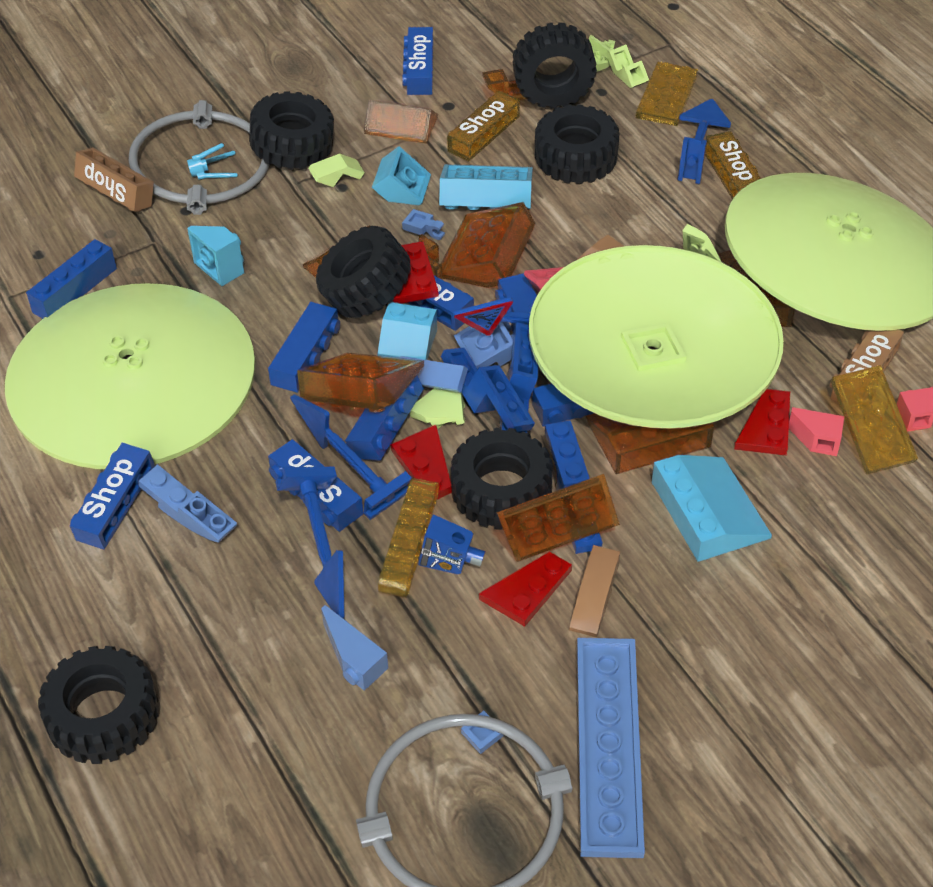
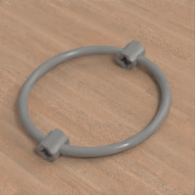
M199 100L194 105L193 111L171 114L146 126L131 144L129 150L130 169L145 177L138 165L140 146L152 133L169 124L193 119V124L197 125L199 129H207L212 124V120H219L236 125L250 133V123L231 114L212 111V105L207 103L206 100ZM262 158L258 170L249 180L238 187L221 193L207 195V189H204L201 185H193L192 188L188 189L187 194H180L154 184L153 194L170 201L186 203L187 210L191 211L193 215H201L203 211L207 210V204L233 199L255 187L265 176L269 164L265 163Z
M454 714L442 716L421 723L404 733L386 750L374 769L369 782L365 805L366 817L356 819L362 848L373 845L377 855L387 869L407 887H437L411 874L396 860L389 850L386 842L393 840L386 812L378 813L380 788L389 767L396 757L417 739L431 732L449 727H481L509 737L521 745L534 758L541 768V771L535 772L539 795L542 800L551 798L550 825L542 847L523 870L512 878L492 887H522L530 881L552 855L561 833L564 817L563 794L572 792L571 779L565 764L553 767L544 751L524 732L504 721L483 715Z

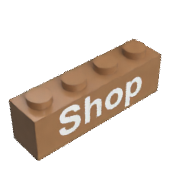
M95 148L76 151L74 176L83 181L84 184L92 186L98 192L112 198L113 201L128 207L130 211L139 212L142 209L151 207L153 181Z
M899 329L884 331L865 330L861 344L856 343L852 350L851 358H846L840 370L841 373L835 374L832 378L830 388H833L830 399L859 411L900 349L904 332Z

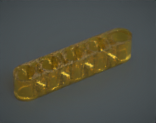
M411 478L379 577L378 591L380 593L401 597L408 596L421 554L424 537L438 498L439 482Z

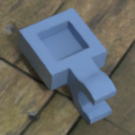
M413 209L402 222L403 230L421 236L428 232L432 238L441 240L445 235V232L440 231L444 223L438 220L435 221L433 215Z

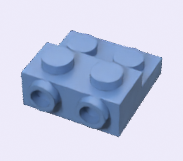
M500 322L490 336L481 333L471 326L454 335L460 348L466 349L477 369L490 366L495 362L502 366L512 360L513 334L510 335L509 333L512 330L509 322Z

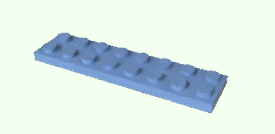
M577 638L581 857L644 858L635 639Z

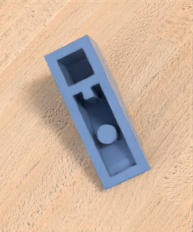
M324 605L321 608L323 625L343 671V676L351 685L356 684L365 691L388 669L387 652Z

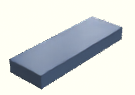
M401 356L397 370H415L422 386L461 393L468 368L461 365Z

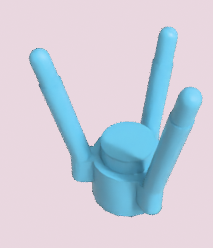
M221 143L198 155L192 156V159L187 160L191 176H197L198 180L204 178L237 177V173H205V171H208L207 164L235 155L236 152L231 151L208 159L204 158L223 148L224 144Z

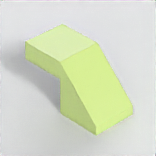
M627 45L606 53L613 73L628 87L632 88L649 81L642 60L633 63Z
M337 154L311 164L308 168L316 182L331 187L336 185L342 174L361 179L365 173L356 159L342 154Z

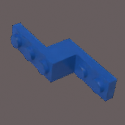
M516 322L513 333L512 360L506 377L528 411L529 399L538 379V364L530 346L529 325ZM500 418L501 430H508L503 420Z
M465 348L446 349L443 351L440 357L444 363L461 365L468 368L462 394L474 413L494 411L496 409L507 429L513 428L517 432L532 429L535 422L500 365L479 367L477 369Z
M571 420L546 424L545 434L557 469L556 492L575 554L592 551L593 545L602 547L603 542L589 502L590 478Z

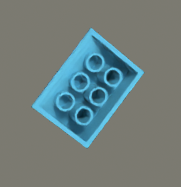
M444 164L440 176L439 205H444L446 209H457L458 206H467V209L470 210L490 207V210L500 211L505 207L512 208L513 211H526V208H531L533 167Z
M676 455L654 462L652 484L697 562L772 538V534L724 457Z

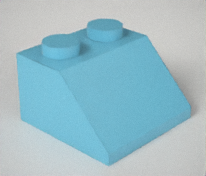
M399 146L381 159L372 188L388 202L420 205L423 202L431 174Z
M190 226L187 228L194 263L220 286H224L244 274V259L240 249L241 241L237 234L230 232L226 227Z
M389 303L382 321L378 357L400 360L401 356L427 360L437 332V309Z

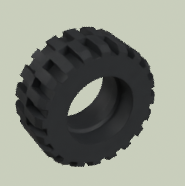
M552 22L546 23L547 26L544 27L537 26L532 33L528 31L524 35V40H519L516 45L517 49L513 53V70L520 93L532 104L537 102L538 106L543 108L549 106L550 109H555L557 106L565 107L568 103H576L580 100L579 97L581 95L584 97L589 92L588 87L591 88L593 86L594 78L597 75L595 56L590 40L586 38V34L581 30L578 31L577 27L573 25L566 27L565 23L558 22V25H553ZM562 56L573 61L565 71L556 75H544L536 71L543 61L551 57Z
M284 91L281 94L278 92L272 93L270 97L265 96L261 101H258L251 110L250 146L260 159L263 158L264 162L269 165L274 164L277 168L286 167L288 170H294V168L306 169L307 166L327 158L332 150L334 133L333 114L327 105H324L319 99H314L309 94L306 96L301 92L290 93V91Z
M577 104V106L565 105L564 108L557 107L553 112L549 111L537 123L534 153L536 163L547 176L551 175L554 180H563L564 183L576 182V184H583V182L587 181L588 183L594 182L597 178L600 180L606 176V173L609 174L614 169L618 161L620 136L618 125L610 115L607 116L606 112L601 109L598 111L593 106L584 107V105Z
M379 226L361 227L358 231L350 232L348 236L338 240L339 242L329 249L327 255H324L322 264L317 269V288L326 300L337 309L339 314L349 318H361L362 315H372L374 311L383 309L385 304L391 303L394 300L393 297L402 291L403 284L407 283L408 274H410L411 270L410 257L388 229Z
M500 427L494 428L493 431L489 432L486 429L480 431L478 436L472 435L466 439V444L462 443L457 448L456 454L453 455L451 461L452 497L457 504L458 510L462 514L466 513V518L472 522L477 520L480 526L486 528L490 525L494 526V529L502 530V527L508 526L510 529L517 528L518 524L523 523V525L532 522V517H539L543 513V509L548 506L550 496L552 495L553 463L548 450L542 447V443L536 438L531 439L530 434L524 431L518 433L513 428L501 430ZM494 471H509L521 476L523 479L511 485L497 486L489 484L481 478Z
M93 646L88 647V651L81 652V650L72 653L73 657L68 660L66 658L62 659L57 664L58 668L56 670L52 669L46 676L48 682H44L39 691L41 696L38 699V708L52 744L55 748H59L61 754L67 758L73 756L77 762L86 763L87 760H91L92 764H102V760L109 759L112 762L119 760L118 756L124 753L126 756L135 751L134 747L137 744L141 746L148 739L146 733H151L156 725L155 719L159 716V700L148 667L144 666L143 661L138 656H132L130 651L122 648L116 651L114 646H105L104 649ZM116 691L125 695L119 706L104 716L82 718L74 715L79 704L94 693Z

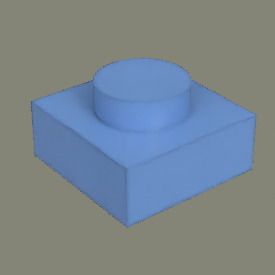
M485 711L479 714L490 717ZM463 726L461 728L462 735L480 754L503 737V734L486 728Z

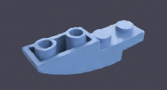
M158 464L139 480V487L158 502L159 509L204 538L219 543L237 526V522L198 491L192 493Z

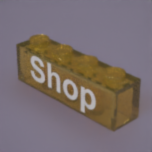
M501 91L489 97L484 104L448 133V152L468 162L472 160L520 117V100Z
M731 131L706 136L705 156L732 200L741 189L761 179L757 168L752 165L748 154L743 151L739 140L734 137Z

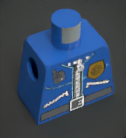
M432 515L424 537L418 565L461 574L465 562L481 567L486 551L470 546L473 538L472 531Z

